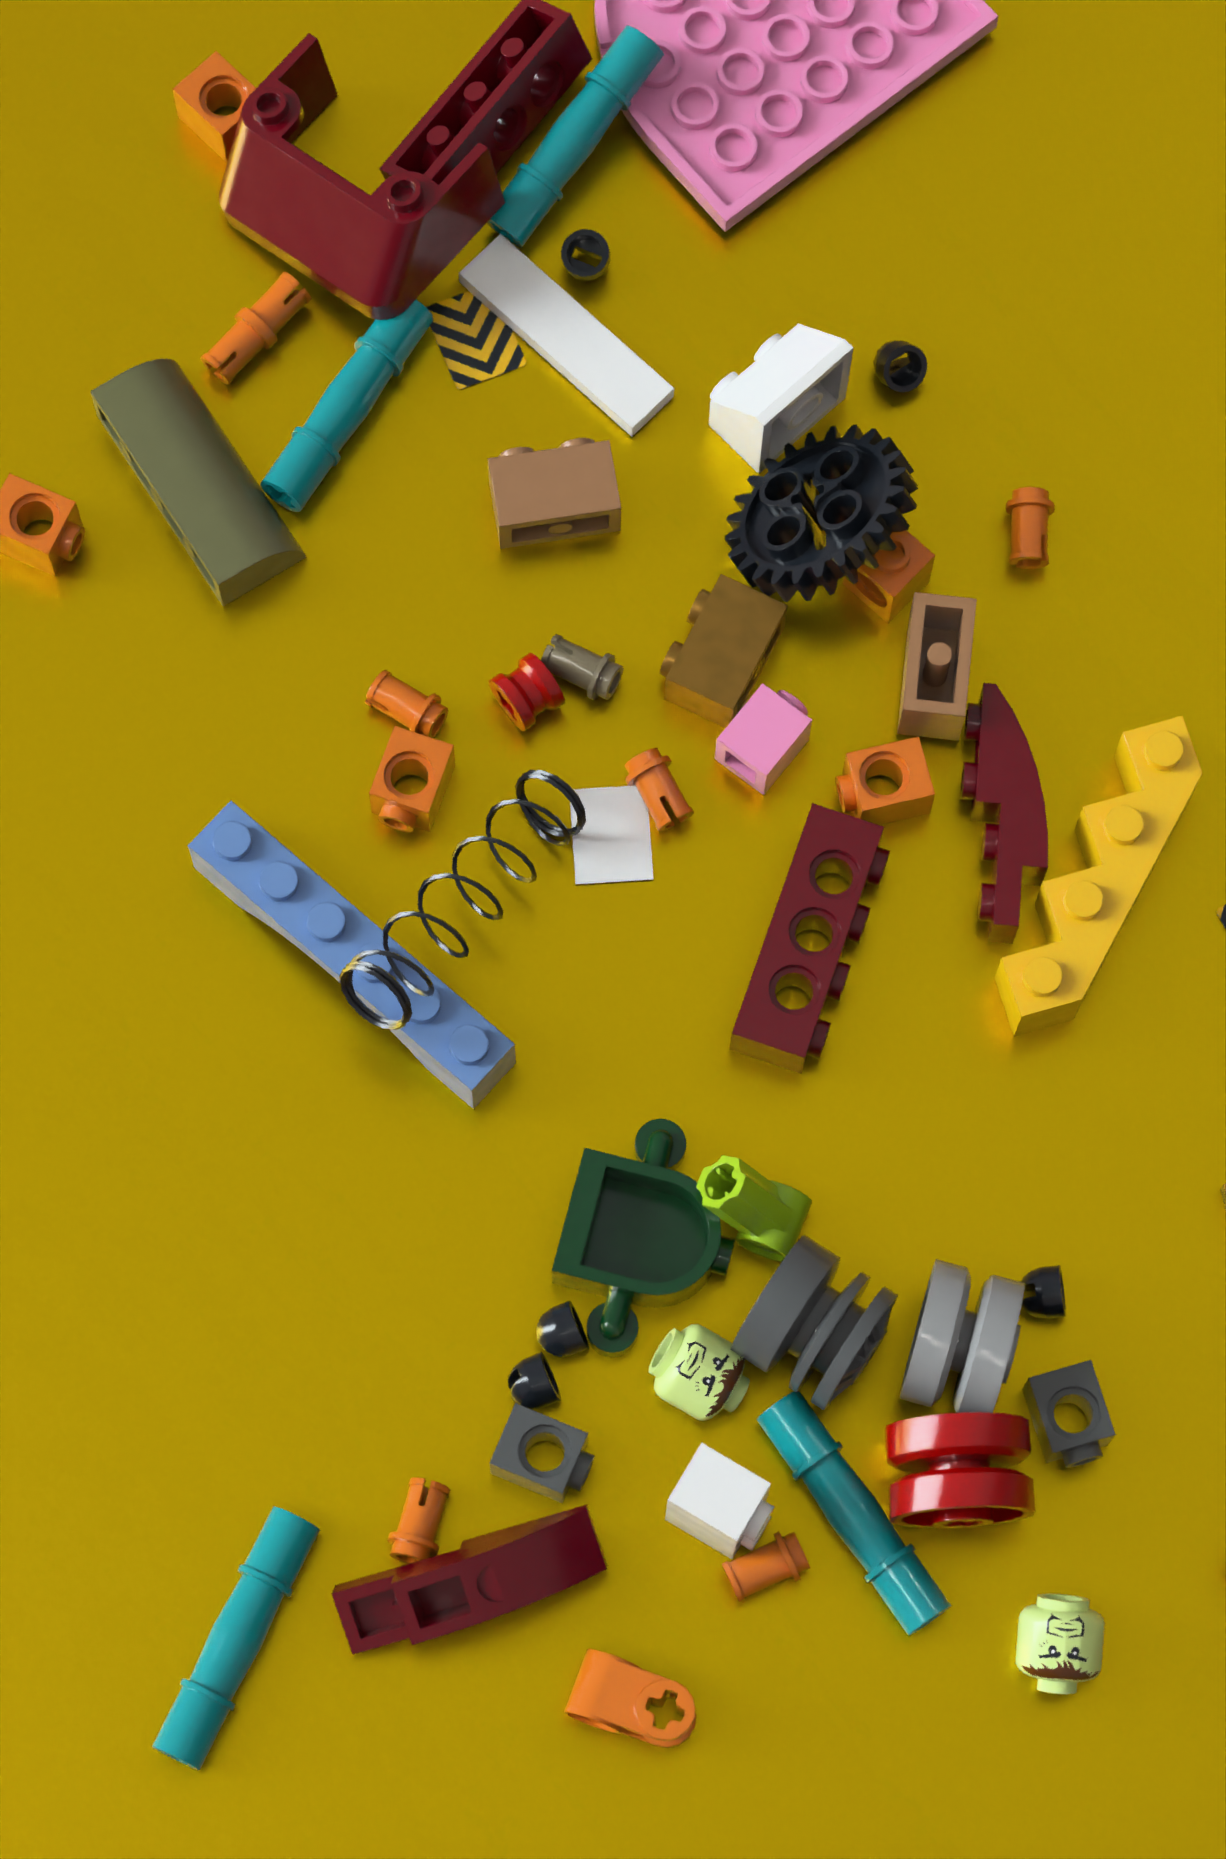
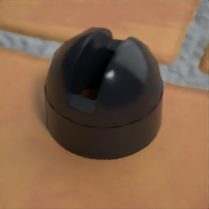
M581 229L573 232L566 238L561 249V258L566 270L571 276L579 280L590 281L600 277L605 273L610 264L611 254L609 246L604 237L594 230ZM575 249L584 254L601 260L598 266L594 267L572 258Z
M894 340L885 343L877 351L873 361L878 379L884 385L897 392H909L915 389L923 381L927 372V359L923 351L906 341ZM904 353H907V356H908V357H904V358H900V359L895 360L896 358L900 357V356L903 355Z
M1060 1265L1040 1267L1026 1274L1021 1281L1025 1283L1024 1291H1035L1036 1296L1023 1299L1022 1307L1024 1310L1037 1318L1066 1317L1064 1285Z
M570 1300L552 1307L541 1316L536 1327L537 1341L545 1351L558 1357H567L589 1349L584 1328Z
M542 1352L523 1359L513 1367L508 1376V1387L511 1390L512 1399L517 1404L529 1409H537L561 1400L556 1379Z

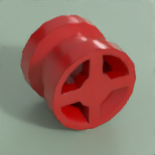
M532 652L519 659L518 668L510 674L499 673L489 680V686L497 702L509 719L521 731H526L533 726L536 721V715L545 709L556 710L565 704L564 695L557 681L544 663Z

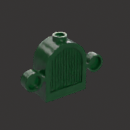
M654 1119L645 1123L640 1128L635 1139V1156L637 1161L584 1148L553 1263L552 1284L606 1297V1302L598 1305L590 1313L587 1320V1339L589 1344L597 1353L606 1357H619L626 1354L637 1341L638 1320L635 1313L631 1310L632 1304L648 1308H662L679 1304L695 1295L707 1283L712 1273L726 1276L735 1238L721 1235L720 1218L702 1205L701 1192L696 1188L697 1182L683 1173L674 1171L681 1165L685 1157L686 1138L682 1129L676 1123L667 1119Z

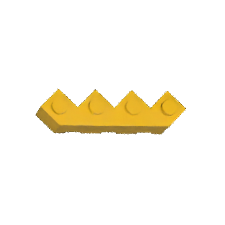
M1183 715L1122 733L1114 759L1127 794L1083 806L1074 829L1088 869L1043 881L1038 892L1035 906L1048 944L1001 958L994 979L1013 1036L1075 1018L1171 834L1185 811L1203 772Z

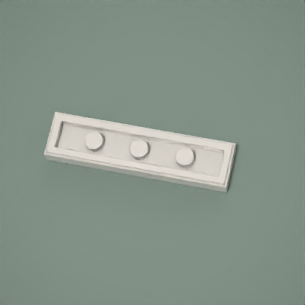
M502 234L495 238L459 272V282L631 437L674 397V387Z

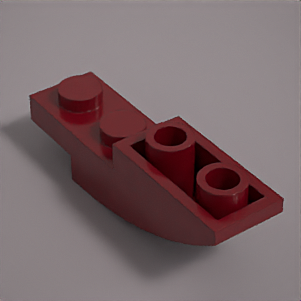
M983 683L978 704H967L964 740L975 741L974 763H963L960 797L961 799L972 800L970 821L995 823H985L982 861H993L991 884L981 883L978 921H989L988 942L1013 944L1019 927L1021 885L1041 886L1048 869V829L1045 802L1031 749L1013 709L996 684Z
M588 1504L464 1540L458 1550L335 1585L332 1596L353 1655L410 1638L412 1645L488 1621L576 1585L606 1570L608 1564Z

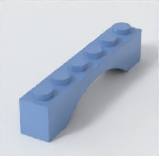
M230 801L188 845L194 868L240 908L257 917L302 950L339 983L342 969L351 962L354 956L367 950L385 951L382 929L233 801ZM388 935L389 951L405 957L419 966L429 976L434 986L432 996L419 995L404 985L398 978L386 956L378 954L361 959L360 961L370 962L391 974L404 988L410 999L412 1009L410 1021L406 1023L405 1027L398 1030H389L414 1054L427 1070L474 1109L516 1064L515 1044ZM393 958L396 966L409 982L418 989L428 991L429 987L426 981L415 970ZM353 970L352 983L359 999L376 1014L394 1021L402 1019L403 1010L393 992L375 976L362 970Z

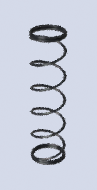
M529 770L523 773L515 786L517 799L503 800L490 809L486 817L485 832L487 837H468L458 843L452 854L453 874H435L423 881L418 891L417 906L419 912H399L388 919L383 929V947L385 951H362L354 956L350 963L346 964V967L342 969L339 976L341 989L348 1003L360 1016L380 1028L393 1030L405 1027L412 1016L411 1002L404 988L383 968L370 962L360 961L366 956L378 954L386 956L394 973L409 989L426 997L432 996L434 993L431 979L419 966L409 959L389 951L388 932L393 923L402 917H421L427 932L440 948L457 958L468 957L469 948L461 934L445 921L424 913L422 907L423 894L428 885L438 879H455L463 898L475 911L491 920L502 919L503 909L492 892L480 883L458 875L457 857L462 848L471 842L488 841L496 860L507 873L525 883L536 881L537 873L534 865L524 853L507 842L491 837V820L496 811L506 805L519 804L530 825L542 838L557 846L569 845L570 837L578 834L583 829L586 815L585 808L578 794L568 783L557 775L544 770ZM530 778L540 779L560 790L573 805L577 814L576 826L567 829L562 821L548 809L529 802L524 791L525 782ZM536 810H539L546 814L548 817L554 820L558 826L548 822L546 819L540 816L536 812ZM543 831L554 836L565 837L564 841L554 840ZM493 843H497L518 855L530 868L531 877L520 876L512 870L500 857ZM460 880L476 887L487 895L496 905L497 915L489 914L477 906L466 893ZM427 919L451 932L462 944L463 952L453 951L445 945L433 932ZM393 958L415 970L426 981L429 987L428 991L418 989L409 982L400 972ZM353 970H362L383 982L397 997L403 1010L402 1019L398 1021L389 1020L368 1008L355 993L352 983Z

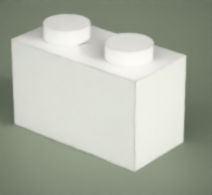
M701 1443L668 1498L665 1520L733 1560L741 1545L751 1551L754 1549L771 1519L770 1515L774 1506L766 1502L771 1483Z

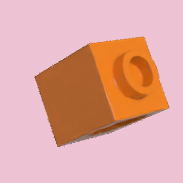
M215 51L173 88L178 118L227 162L243 104L256 87ZM223 106L238 108L236 112L227 116H219L213 113Z
M9 473L0 490V553L56 577L64 560L72 561L75 558L85 536V528L82 527L83 524L77 504L71 499ZM48 520L53 523L50 529L41 535L32 536L24 533L25 528L33 521Z
M907 530L891 533L890 538L897 547L894 551L878 550L874 555L879 564L876 569L869 568L864 564L857 569V583L852 584L844 576L843 585L888 624L913 599L914 592H920L929 583L935 555Z
M394 726L369 792L371 811L379 815L378 820L381 823L402 832H413L415 827L431 832L455 768L454 745ZM406 775H417L427 782L422 791L412 795L400 793L394 788V785L400 778Z
M919 736L846 753L843 775L835 777L837 795L843 813L853 811L854 817L877 825H884L931 813L935 791ZM884 775L893 779L899 789L889 795H880L873 792L868 787L866 781L873 776Z

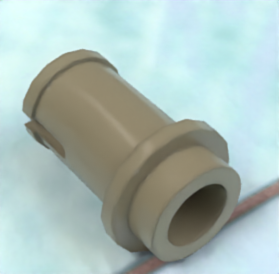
M556 634L553 636L551 644L555 645V647L553 648V646L548 644L541 659L551 674L587 690V697L592 700H596L599 696L606 700L610 699L617 689L623 674V666L615 663V656L606 653L602 657L564 639L561 635Z

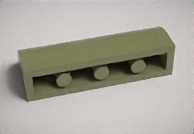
M156 359L139 364L90 391L97 417L223 607L307 558L176 361Z

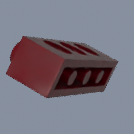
M521 0L379 168L385 180L400 172L413 171L421 173L437 184H440L478 142L488 147L497 174L592 60L572 15L543 0Z
M812 803L732 1031L730 1050L802 1074L807 1056L820 1058L831 1026L830 1022L821 1020L827 998L840 1000L851 968L850 964L840 960L847 940L858 944L861 940L871 909L860 904L867 883L879 886L890 854V850L880 848L884 830L883 826ZM825 873H837L847 880L849 888L839 894H830L818 886L816 879ZM814 929L825 934L830 944L821 951H808L800 946L796 936L804 930ZM794 986L805 991L809 996L810 1002L801 1009H788L779 1003L776 994L785 987Z

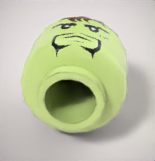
M691 1324L682 1331L675 1328L670 1330L651 1360L649 1373L655 1376L654 1390L661 1399L697 1420L707 1421L716 1416L722 1409L730 1413L733 1412L742 1401L750 1383V1379L742 1375L745 1359L730 1350L732 1346L730 1341L700 1324Z
M1038 1594L1037 1603L1029 1605L1021 1611L1018 1621L1016 1666L1026 1675L1038 1678L1037 1690L1055 1694L1077 1693V1682L1090 1681L1099 1675L1102 1668L1105 1622L1101 1614L1089 1609L1090 1600L1088 1598L1067 1594Z

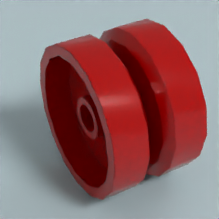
M967 1412L920 1416L886 1425V1463L903 1472L913 1473L897 1479L888 1488L891 1523L917 1528H969L1019 1521L1034 1515L1033 1479L1020 1471L1006 1469L1021 1463L1031 1453L1029 1419L1007 1413Z

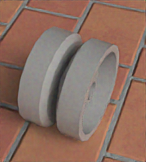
M936 1259L916 1325L899 1399L932 1407L940 1400L949 1370L958 1372L953 1395L955 1412L993 1413L1001 1385L1007 1382L1021 1328V1325H1018L1025 1283L992 1275L984 1282L981 1288L975 1311L966 1310L971 1287V1276L968 1268Z

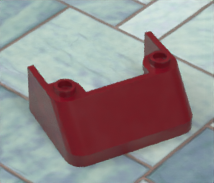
M308 33L245 100L219 190V202L229 224L365 316L376 320L391 319L402 314L504 205L505 200L489 149L480 142L476 144L440 184H437L421 173L405 171L387 178L372 195H369L294 146L292 143L338 95L318 38Z

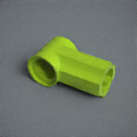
M722 1155L713 1165L704 1167L696 1186L702 1195V1205L738 1231L735 1240L740 1246L757 1255L779 1262L784 1260L796 1244L812 1205V1200L804 1193L780 1182L768 1180L740 1158Z

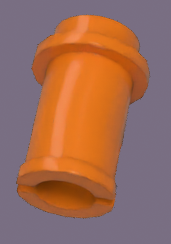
M1022 487L1015 489L1012 492V499L1006 503V512L1012 515L1009 563L1021 569L1043 568L1049 564L1048 516L1055 512L1054 502L1049 500V492L1043 488Z
M383 670L375 678L366 695L365 704L369 707H374L408 727L409 731L434 738L440 731L448 715V708L441 704V697L434 693L428 697L394 677L387 670Z
M652 748L638 754L625 764V768L629 773L625 781L628 786H636L656 823L658 832H663L675 827L664 806L665 802H669L681 823L690 818L694 811L686 802L668 769L672 762L670 757L667 755L661 756L658 748Z
M410 1478L409 1490L397 1532H390L387 1540L392 1545L390 1556L394 1559L410 1564L438 1554L439 1546L434 1541L446 1499L450 1494V1489L439 1482L431 1480L430 1488L428 1489V1487H425L426 1479Z
M778 1531L773 1534L775 1541L730 1562L722 1563L739 1602L745 1600V1597L789 1577H793L795 1582L801 1580L799 1573L809 1569L810 1565L794 1532L782 1537Z

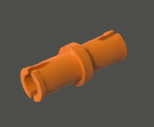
M283 272L279 279L250 309L243 307L234 316L236 324L207 353L201 356L200 359L205 367L211 369L213 366L216 370L212 374L224 384L229 385L233 378L262 348L269 350L278 341L275 334L304 304H308L312 299L304 287L300 291L297 288L294 289L300 282L292 275Z

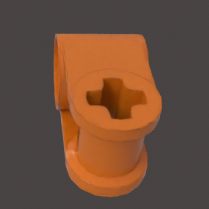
M587 1649L564 1711L566 1715L593 1727L612 1733H622L663 1748L679 1746L689 1739L696 1723L694 1700L685 1686L643 1670L627 1660L595 1649ZM666 1699H674L676 1701L677 1713L684 1718L681 1722L670 1720L665 1730L656 1728L655 1715L649 1711L650 1707L662 1708Z

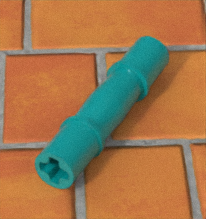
M625 26L594 70L585 75L584 79L587 84L554 122L527 164L520 163L517 167V174L502 192L505 200L504 205L487 222L499 235L502 234L512 244L523 247L554 203L563 198L564 195L561 189L594 151L621 109L628 110L631 106V99L664 56L663 51L655 42L639 30L631 26Z
M415 300L402 314L394 318L374 320L364 336L359 337L354 343L356 352L327 387L304 426L296 427L291 433L292 439L260 483L263 491L276 503L288 510L301 512L331 467L339 463L341 457L338 452L368 416L391 376L397 377L401 374L404 362L433 322V316L430 311L418 300Z
M794 1391L764 1411L757 1418V1422L793 1471L792 1477L795 1481L803 1480L831 1527L868 1572L864 1577L865 1581L872 1583L908 1636L916 1633L948 1610L952 1605L914 1553L916 1549L913 1544L905 1546L874 1495L840 1454L839 1451L843 1448L840 1441L836 1442L802 1393Z
M273 1506L244 1565L240 1564L237 1570L242 1576L215 1621L190 1679L183 1678L180 1682L182 1688L152 1745L154 1749L200 1771L229 1711H233L236 1706L231 1700L259 1653L283 1596L291 1597L293 1593L291 1587L320 1532L318 1527L289 1511Z

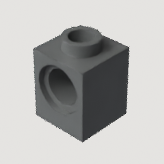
M1088 1360L1029 1377L1022 1391L1045 1462L1049 1463L1063 1459L1065 1467L1071 1468L1102 1458L1101 1447L1108 1446L1116 1434L1092 1361ZM1063 1403L1078 1406L1086 1416V1429L1079 1433L1064 1431L1057 1425L1054 1419V1408Z
M515 1403L491 1458L490 1472L497 1477L563 1504L569 1488L579 1492L582 1490L595 1455L585 1451L588 1445L587 1432ZM540 1441L553 1442L564 1453V1459L561 1464L551 1471L536 1470L526 1459L528 1450Z

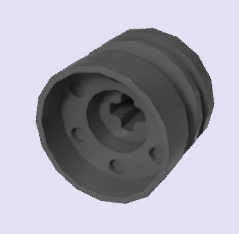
M803 1235L792 1247L765 1286L739 1329L730 1350L766 1373L774 1368L789 1352L797 1357L798 1361L791 1375L788 1387L797 1393L807 1382L814 1370H817L824 1376L810 1402L822 1410H826L835 1397L856 1382L887 1333L891 1310L898 1294L884 1286L868 1308L865 1309L857 1303L871 1277L863 1272L860 1273L840 1293L831 1287L841 1258L811 1238Z

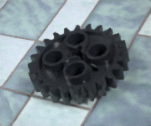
M852 425L842 437L836 426H831L822 441H818L812 432L807 433L803 448L796 450L793 445L787 443L784 447L785 458L780 462L771 458L764 460L765 466L768 469L764 477L749 476L747 478L753 491L735 496L734 501L742 511L727 516L726 520L733 531L725 535V541L732 549L728 553L730 559L752 588L758 586L761 592L767 596H771L777 591L784 602H788L798 590L806 601H811L818 586L823 585L829 595L835 594L838 579L845 576L852 584L857 583V569L864 564L869 568L876 569L879 566L878 560L874 556L879 549L894 551L897 546L890 538L892 532H901L909 529L910 526L902 514L916 509L917 504L910 494L918 489V485L911 476L914 472L913 468L890 437L883 439L874 428L864 435L857 425Z

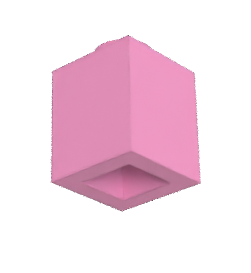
M762 683L717 738L715 760L762 795H765L809 741L812 719L807 716V708L792 694L784 690H779L778 693H775Z

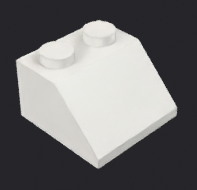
M797 324L784 337L779 333L771 336L756 352L754 356L755 362L740 375L736 372L729 373L712 390L710 394L708 425L759 474L766 468L764 460L767 458L774 460L784 452V447L787 443L791 445L795 443L846 398L853 347L843 338L802 324Z

